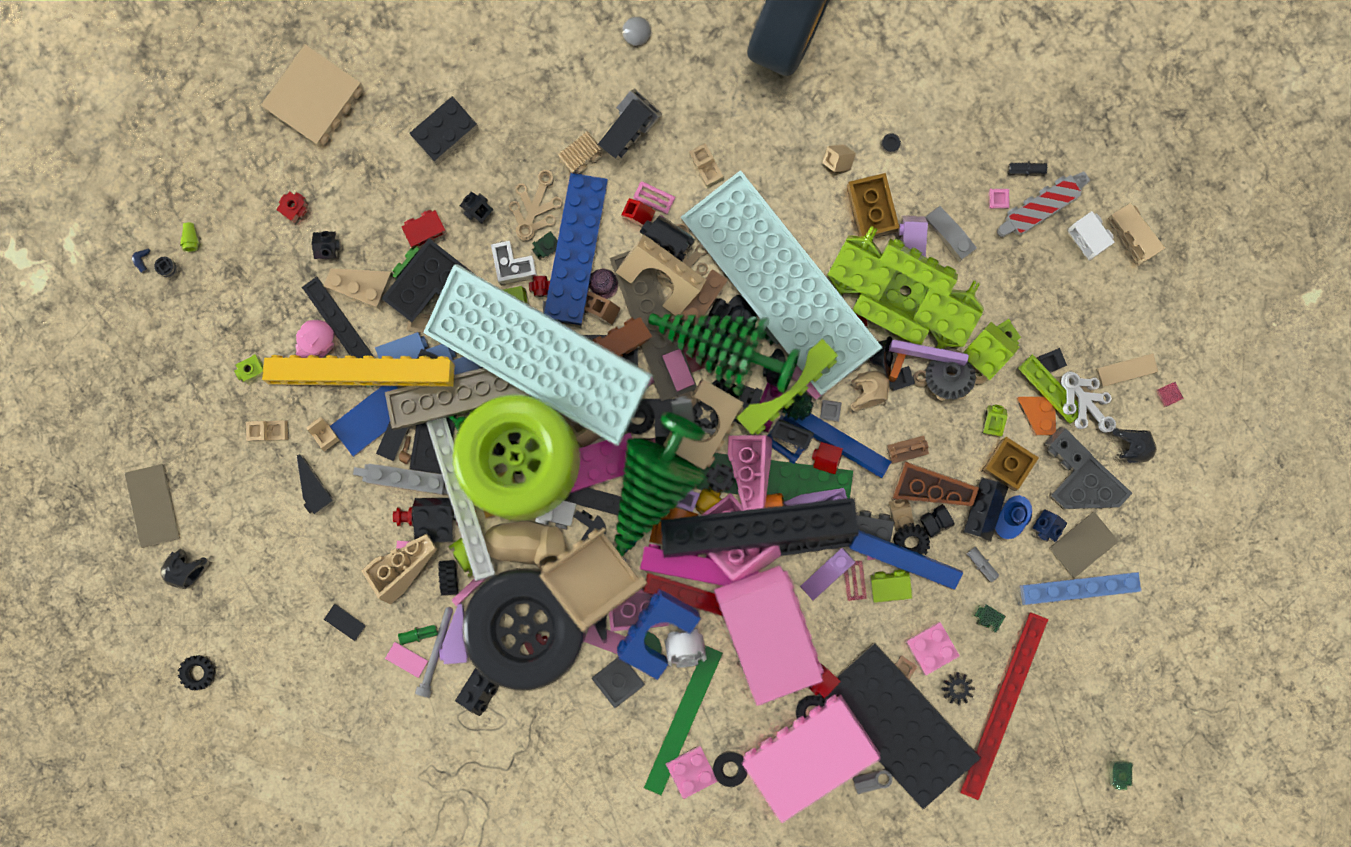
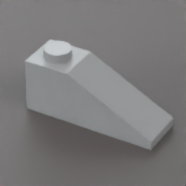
M941 206L925 217L958 262H961L977 249L967 234Z

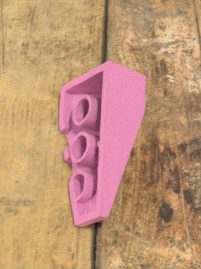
M766 435L728 436V457L732 464L734 478L738 485V492L744 510L765 508L772 452V439Z

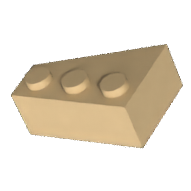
M330 268L324 287L380 310L383 303L381 299L388 291L393 273L388 271Z

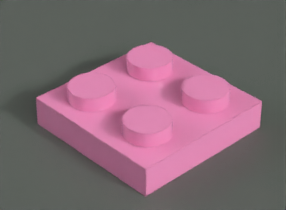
M700 746L666 763L683 799L717 782L714 772Z

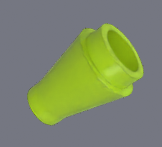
M183 223L180 246L185 252L197 251L200 244L194 223Z

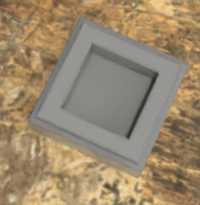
M822 400L820 419L839 422L842 403Z

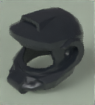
M1117 427L1113 429V435L1129 441L1131 444L1130 449L1123 450L1122 454L1119 455L1120 459H1125L1128 463L1148 462L1154 458L1157 446L1151 431L1128 430Z
M180 548L175 553L171 552L163 563L161 577L169 586L187 589L202 575L204 569L209 566L208 560L202 557L199 560L186 563L187 556L185 550Z

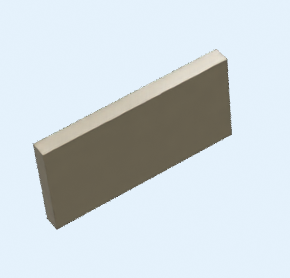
M160 464L126 472L125 478L140 547L143 548L180 539L164 465Z

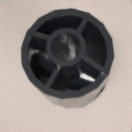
M659 215L653 223L647 220L640 230L642 235L653 240L681 262L686 256V250L690 249L695 242V239L690 234L662 215Z

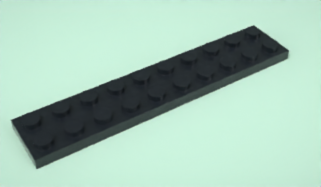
M855 498L661 520L664 558L859 536Z

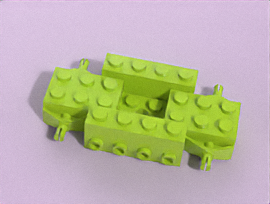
M870 226L865 236H847L827 275L841 296L844 293H860L852 309L856 314L913 344L922 345L930 330L938 341L936 348L944 349L945 347L965 346L984 311L983 305L975 296L980 285L979 282L976 284V281L973 280L967 290L953 289L958 279V274L954 268L941 266L935 258L930 256L929 258L921 255V251L913 247L911 249L904 246V242L896 238L894 240L890 239L881 253L873 242V238L878 231L875 228L872 232L873 226ZM902 286H909L911 293L903 295L900 288Z

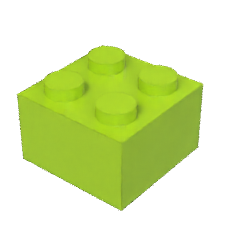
M990 322L963 353L968 354V361L985 377L991 380L1020 347L994 323Z

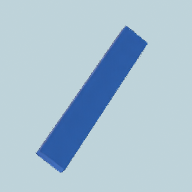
M792 403L783 418L793 425L813 432V437L820 442L843 448L842 455L880 478L884 476L892 462L795 403Z
M858 530L859 536H854L851 542L850 549L954 590L963 575L962 570Z

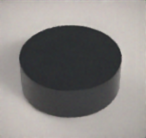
M893 133L885 135L881 142L882 149L887 153H895L901 145L900 138Z

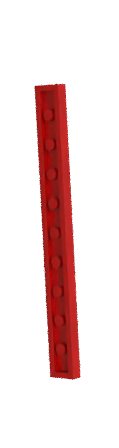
M1031 612L1029 614L976 751L981 759L969 769L961 794L978 801L981 797L1049 619Z

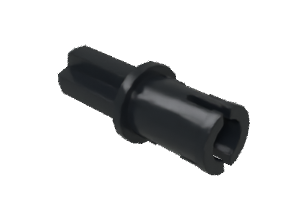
M1027 161V163L1011 162L1009 163V173L1027 174V176H1030V174L1047 175V163H1030V161Z

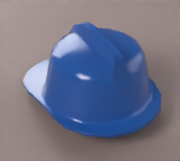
M1020 495L1008 499L1000 512L995 527L1000 537L1013 539L1020 535L1032 518V505L1030 501Z

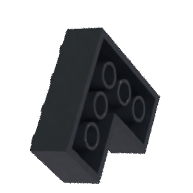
M429 238L381 300L412 323L435 293L440 296L455 264L468 271L470 270Z

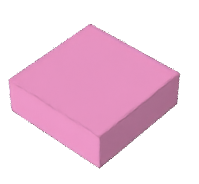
M990 189L989 209H1009V189Z

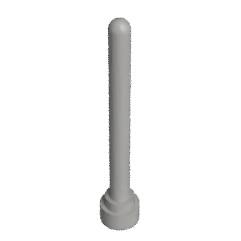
M451 607L445 609L423 682L416 688L415 694L427 698L431 696L430 682L439 657V649L442 647L453 612Z

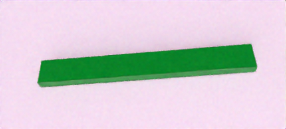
M706 645V660L703 662L701 659L698 661V665H696L644 786V789L662 796L671 775L666 763L679 756L723 654Z

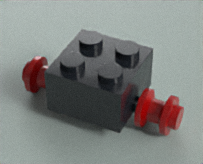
M415 498L413 506L409 507L408 511H402L400 507L393 511V523L401 526L402 522H408L409 526H413L414 540L426 534L432 542H453L454 520H456L450 498Z

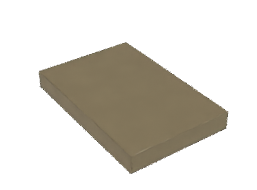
M1093 512L1049 549L1071 576L1075 578L1119 541L1099 516Z

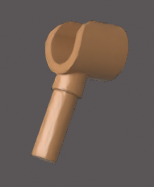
M406 436L404 448L399 454V460L404 464H408L411 459V455L407 453L411 440L410 436Z

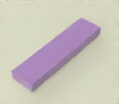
M892 340L889 347L890 352L947 363L955 362L963 366L968 362L969 356L964 353Z

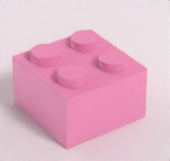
M937 622L905 640L924 675L930 674L960 656L941 622Z

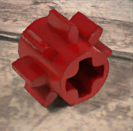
M534 276L533 282H529V291L534 293V297L548 296L550 281H547V276Z

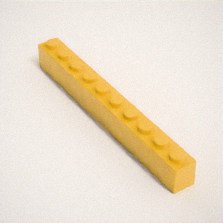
M271 355V358H264L262 380L269 385L453 387L455 364L449 357L439 356L437 359H431L427 356H420L419 359H412L409 356H401L400 359L382 356V359H375L373 356H363V358L345 356V358H338L337 356L328 355L326 358H319V356L309 355L308 358H301L298 355H290L289 358H283L280 355Z

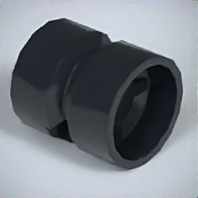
M943 504L934 508L933 513L927 512L919 517L922 526L931 539L939 535L942 529L946 531L955 525L950 513Z

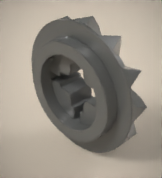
M698 401L692 408L694 423L701 428H715L718 425L716 411L714 410L710 414L711 422L707 418L699 419L703 415L702 407L706 411L714 409L708 404Z

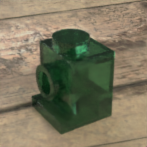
M983 604L982 607L979 605L974 613V616L980 619L978 623L986 628L991 626L992 629L990 631L994 633L998 631L1006 617L987 604Z
M1110 761V785L1115 786L1117 790H1127V786H1132L1133 763L1129 761ZM1121 773H1125V779L1123 780L1119 777Z

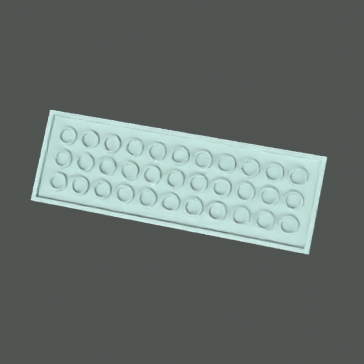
M741 170L681 216L683 222L759 318L769 317L767 328L785 351L790 354L794 348L800 350L797 366L802 372L806 364L808 351L822 338L838 355L836 358L837 363L830 369L826 367L821 371L823 376L816 382L811 381L821 396L882 349V346Z
M458 264L453 266L423 332L522 391L545 402L553 409L615 445L620 444L652 378L651 374Z

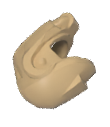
M880 371L864 372L858 374V377L852 380V385L855 388L864 390V393L851 404V409L854 412L873 407L888 400L890 382L884 373Z

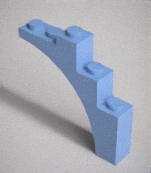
M417 332L375 347L379 359H382V356H391L393 359L409 356L412 359H417L420 350L428 347L425 336H421ZM443 344L425 349L438 356L449 357L455 364L454 375L482 368L466 357L454 360L453 357H456L455 351Z

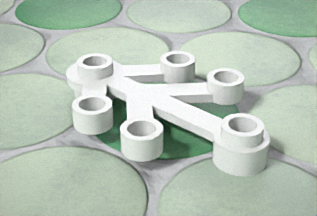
M1074 372L1065 373L1061 380L1063 387L1067 390V403L1063 406V411L1067 415L1076 412V405L1074 404V395L1076 394L1078 396L1076 428L1084 429L1088 426V409L1099 422L1098 427L1102 432L1113 431L1116 427L1115 420L1110 416L1104 417L1092 402L1099 401L1100 404H1108L1111 402V395L1108 392L1101 394L1084 392L1080 387L1087 386L1089 390L1097 389L1100 386L1099 380L1097 378L1082 379Z

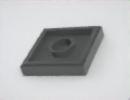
M619 657L591 678L614 708L618 707L645 685L631 665L619 659Z

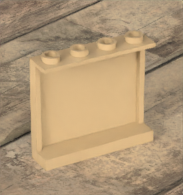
M304 44L261 106L264 110L275 115L320 148L322 144L325 145L329 140V134L332 129L335 130L339 126L342 115L350 111L353 100L360 97L363 92V85L360 81Z
M605 528L600 531L594 530L588 535L589 539L584 542L580 540L573 546L574 549L568 553L566 550L557 557L558 561L555 563L551 561L542 568L543 572L540 575L582 632L643 589L647 584L643 577L638 579L604 535Z

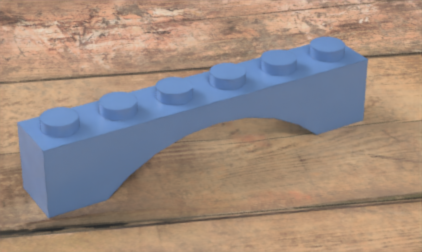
M1139 572L1021 585L1020 591L1022 605L1141 592Z

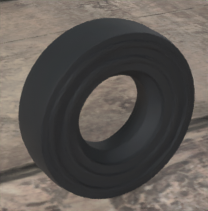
M725 752L718 756L713 765L716 780L726 787L740 785L748 774L742 764L744 758L736 752ZM727 762H734L738 766V773L733 777H728L723 773V766Z

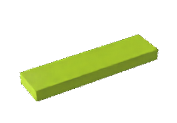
M1033 354L1030 355L1018 369L1068 423H1072L1078 417V402L1074 399V404L1076 405L1075 413L1065 414L1063 406L1067 403V390Z

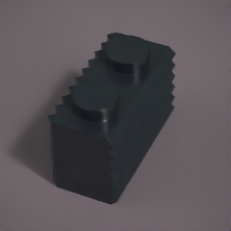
M777 419L771 438L778 439L779 441L782 440V443H789L793 447L796 446V448L806 451L814 433Z

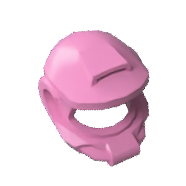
M321 320L305 322L296 334V355L301 356V358H308L309 355L323 358L334 347L332 342L334 332L325 321Z

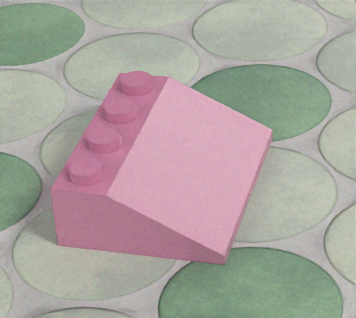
M730 493L702 515L743 511L744 509ZM779 545L713 552L708 553V555L732 581H736L765 568L780 557L781 553Z

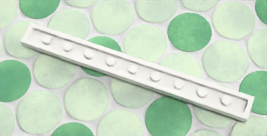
M442 418L426 422L475 581L493 577L495 573L473 503L461 489L454 472V442L447 420Z

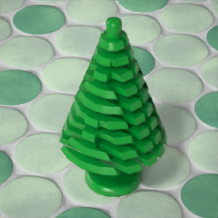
M654 313L649 316L648 323L653 326H659V332L663 336L667 329L670 330L668 340L672 343L680 334L677 347L682 351L689 341V348L686 354L690 358L695 356L696 349L699 347L696 362L700 366L706 361L708 357L706 355L709 351L708 355L710 358L706 361V371L712 374L716 367L715 378L720 382L723 375L726 374L725 378L727 380L724 385L729 389L734 385L733 381L736 378L735 383H737V386L734 387L733 392L738 397L744 392L746 388L744 386L745 382L750 380L753 373L750 369L756 364L780 373L778 391L785 393L800 356V350L797 348L792 349L786 362L760 354L763 346L760 342L765 340L767 333L765 328L769 325V317H762L757 324L758 329L755 330L754 324L757 322V317H749L747 325L744 326L743 320L745 316H738L733 324V316H725L720 324V315H714L709 321V327L706 329L707 325L705 324L708 320V315H701L695 327L694 320L696 315H688L684 325H682L684 314H677L673 322H670L672 314H664L663 318ZM720 324V326H719L720 331L717 333L718 329H716V328H717V325ZM728 328H730V331H729V332H731L730 337H728V336H729V333L727 332V331H728Z
M664 412L661 416L662 423L673 431L666 447L641 438H629L627 440L626 448L628 451L625 454V461L627 463H625L623 469L622 485L624 486L623 488L621 487L623 500L620 499L619 508L622 511L619 510L618 512L620 522L616 526V530L620 534H616L614 539L615 543L618 544L615 549L622 558L626 553V549L631 550L636 545L634 541H639L643 538V532L649 533L652 527L661 521V517H665L670 512V509H674L678 505V501L683 500L687 493L691 492L696 484L698 485L705 477L698 467L693 466V463L676 454L684 437L691 440H701L705 432L700 426L678 414Z

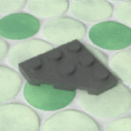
M1091 456L1078 471H1073L1050 497L1063 509L1118 508L1133 493L1098 460Z

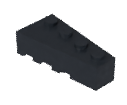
M853 537L779 545L781 556L850 547Z

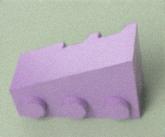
M902 216V222L899 225V235H901V241L905 243L904 246L909 249L912 247L922 252L921 255L926 257L928 222L924 216Z

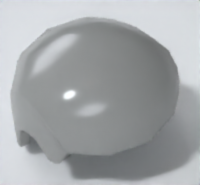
M639 16L628 19L622 29L625 40L634 46L645 44L650 36H652L651 24L647 19Z

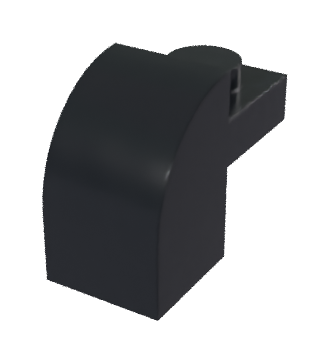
M577 510L573 516L589 527L581 538L583 542L589 539L588 535L594 530L606 529L605 522L599 515L592 521V515L585 510H582V512Z

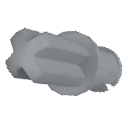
M976 546L966 554L975 563L976 569H980L990 582L995 581L999 577V574L988 562L989 559L986 560Z

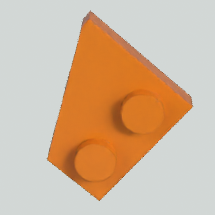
M1017 397V401L1024 410L1025 416L1030 422L1035 435H1053L1056 432V411L1054 406L1045 397Z

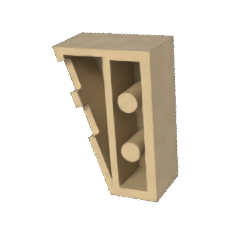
M1129 203L1108 217L1138 266L1165 249L1164 245L1141 217L1135 205L1133 206Z

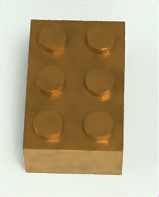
M886 173L849 181L847 188L859 236H865L870 226L874 227L872 232L875 228L878 229L874 237L898 232L899 224Z

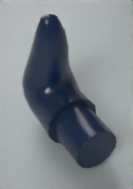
M149 248L137 251L132 255V262L140 273L147 270L141 258L150 252Z

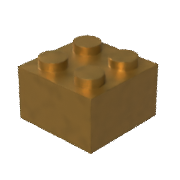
M1005 437L983 471L1012 490L1017 491L1039 457L1008 437Z

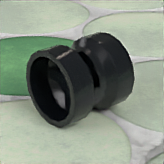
M160 257L155 261L154 268L159 275L171 278L176 274L177 265L170 258Z

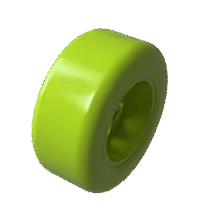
M505 395L483 403L465 419L455 439L453 466L461 489L475 505L503 519L529 520L549 513L569 495L579 473L580 450L576 435L570 424L551 406L530 396ZM520 432L521 439L519 444L511 445L508 435ZM534 438L540 447L534 452H529L526 445L530 439ZM497 443H501L506 448L503 456L493 455V450ZM516 454L519 455V456H518V459H519L518 461H515V459H516V458H515V455H516ZM532 459L541 461L536 473H533L528 468V464ZM504 463L508 469L503 477H499L494 467ZM522 471L525 481L513 483L514 472Z

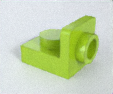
M997 404L993 406L988 405L983 433L1003 436L1008 417L1007 409Z

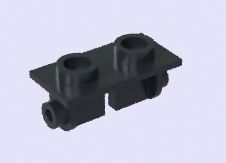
M717 298L708 313V320L705 324L707 325L706 329L709 327V321L714 315H720L721 324L723 318L729 315L733 306L726 303L725 300ZM720 324L717 325V328H716V329H718L717 333L720 331V328H719Z

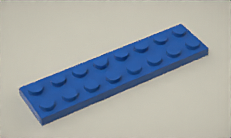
M570 173L544 312L545 315L558 322L582 326L608 179Z

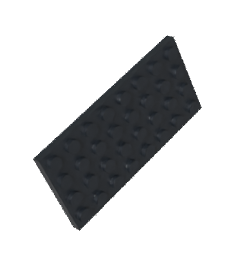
M876 643L872 644L837 676L841 682L826 698L819 694L824 702L833 695L837 697L842 695L880 752V759L878 761L923 810L981 759L978 753Z

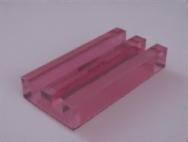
M862 560L856 561L851 566L854 596L852 597L848 570L844 572L847 601L867 599ZM855 565H859L862 595L860 596L858 595Z

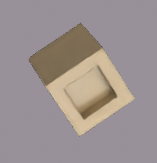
M846 145L827 146L822 163L834 172L851 170L856 153Z

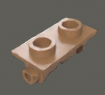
M924 436L887 445L892 464L929 454L928 443Z

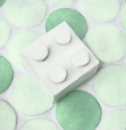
M1093 211L1074 223L1067 230L1089 261L1114 243L1113 234L1110 230L1103 227L1102 219L1097 213L1094 214Z

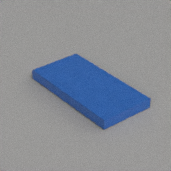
M381 386L330 426L353 457L385 433L390 422L385 392L398 389L396 386Z

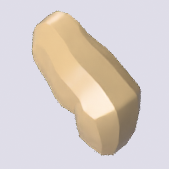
M533 521L494 525L484 535L488 554L492 558L502 561L535 564L541 571L549 562L555 563L558 561L557 557L566 550L568 552L566 538L560 528L544 526Z

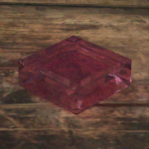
M1176 382L1157 390L1165 407L1184 399Z

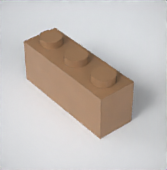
M712 269L706 277V282L700 292L683 311V322L687 320L688 315H696L694 320L695 327L699 317L708 313L727 285L728 279Z

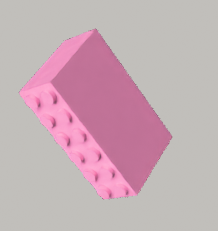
M780 565L714 590L757 706L823 681L821 674L824 672L817 658L816 649L811 641L810 632L805 624L804 615L799 607L800 603L793 590L794 586L787 571H783Z
M836 695L831 696L826 700V705L823 707L816 706L809 711L810 714L806 718L801 716L796 719L791 728L784 727L777 732V737L774 739L769 737L761 743L762 745L759 749L752 748L745 753L743 766L781 823L880 759V752L842 695L838 697Z

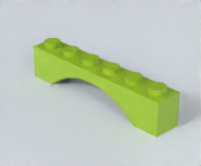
M822 338L808 351L803 372L789 391L772 401L749 405L736 419L751 435L754 433L759 435L766 428L764 424L768 420L773 422L780 415L778 411L783 406L787 409L794 402L792 398L796 394L801 396L809 389L807 386L812 380L816 382L823 376L821 371L826 367L830 369L837 363L836 358L838 355Z

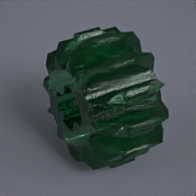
M805 391L801 396L796 394L792 398L794 402L787 409L784 406L782 407V413L788 414L787 418L793 417L794 421L799 418L803 421L806 417L810 416L814 403L811 401L812 396H807V391Z

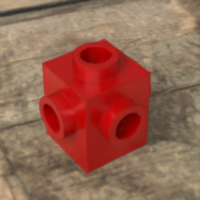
M289 191L288 194H284L279 200L280 205L276 210L295 224L299 217L302 218L306 214V207L308 205L304 202L306 198L298 192L293 194Z

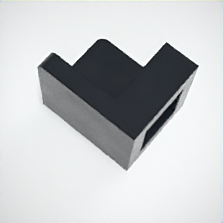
M1060 348L1037 357L1050 373L1067 366Z
M909 366L901 368L895 382L889 381L891 393L915 385Z

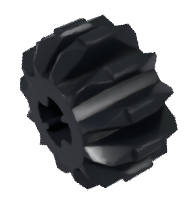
M959 672L955 673V679L949 674L948 677L951 681L943 680V683L948 685V687L941 688L942 691H948L943 697L946 699L951 696L949 700L951 704L954 703L955 699L957 705H961V699L964 703H968L966 696L973 698V694L968 693L969 690H975V687L968 686L973 680L969 679L965 682L967 674H963L961 679ZM961 684L962 692L955 693L954 686Z

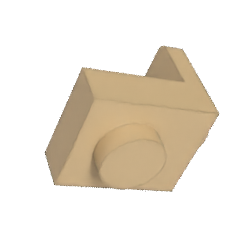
M322 417L314 420L306 428L323 451H326L339 441L330 425Z
M895 499L889 502L896 531L900 527L903 529L905 524L908 527L910 523L914 524L908 500Z

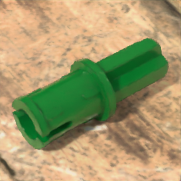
M435 625L419 629L416 627L414 630L398 633L400 645L414 641L420 642L422 639L437 636V628Z

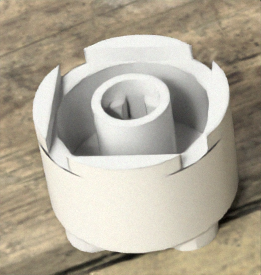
M694 629L691 634L687 632L668 633L665 647L669 666H672L673 663L676 664L677 668L698 665V661L701 659L703 662L706 660L703 635L699 633L698 629Z

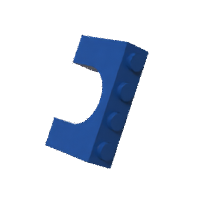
M660 589L657 594L652 595L648 607L640 612L638 621L629 628L626 638L619 642L617 646L619 659L658 680L668 666L666 656L644 643L647 631L656 624L670 623L691 634L701 620L698 610Z

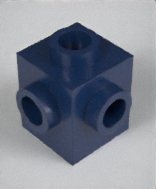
M1044 509L1033 529L1039 533L1037 536L1046 542L1048 540L1057 542L1067 522L1060 516Z

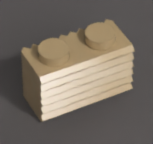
M586 131L559 153L558 156L571 173L577 172L580 174L587 168V163L591 160L595 162L602 156V148L591 134Z

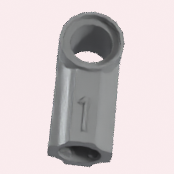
M880 769L873 773L854 777L853 780L857 794L889 787L892 784L891 773L886 769ZM880 774H887L889 776L887 783L882 784L878 781Z

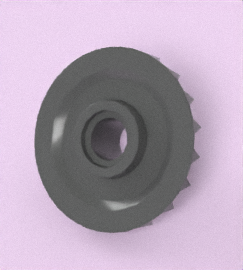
M933 360L927 367L925 376L930 390L944 399H959L966 396L973 389L976 381L975 369H973L972 364L969 362L963 366L955 362L947 363ZM952 372V373H954L955 375L951 376V375H948L947 373Z

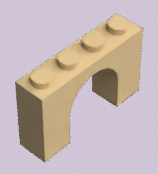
M645 235L642 236L616 271L618 275L629 283H632L639 273L647 268H655L665 272L671 278L674 289L668 295L663 307L675 316L683 312L706 282V279Z
M701 379L692 395L716 411L718 426L714 434L704 440H691L684 437L676 454L705 470L706 467L712 465L715 459L713 457L715 451H719L723 446V437L726 433L729 434L734 427L732 423L734 418L742 413L744 407L742 406L743 402ZM672 430L663 444L664 447H666L673 433Z

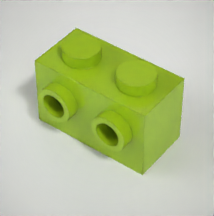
M899 569L895 570L894 573L886 574V572L880 571L870 575L874 603L912 599L911 581L908 571L905 572V570Z

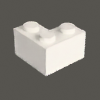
M510 241L491 244L500 285L532 279L534 276H537L533 256L514 259Z
M563 501L549 513L537 517L535 522L548 525V522L556 523L555 527L567 529V526L572 527L577 504Z

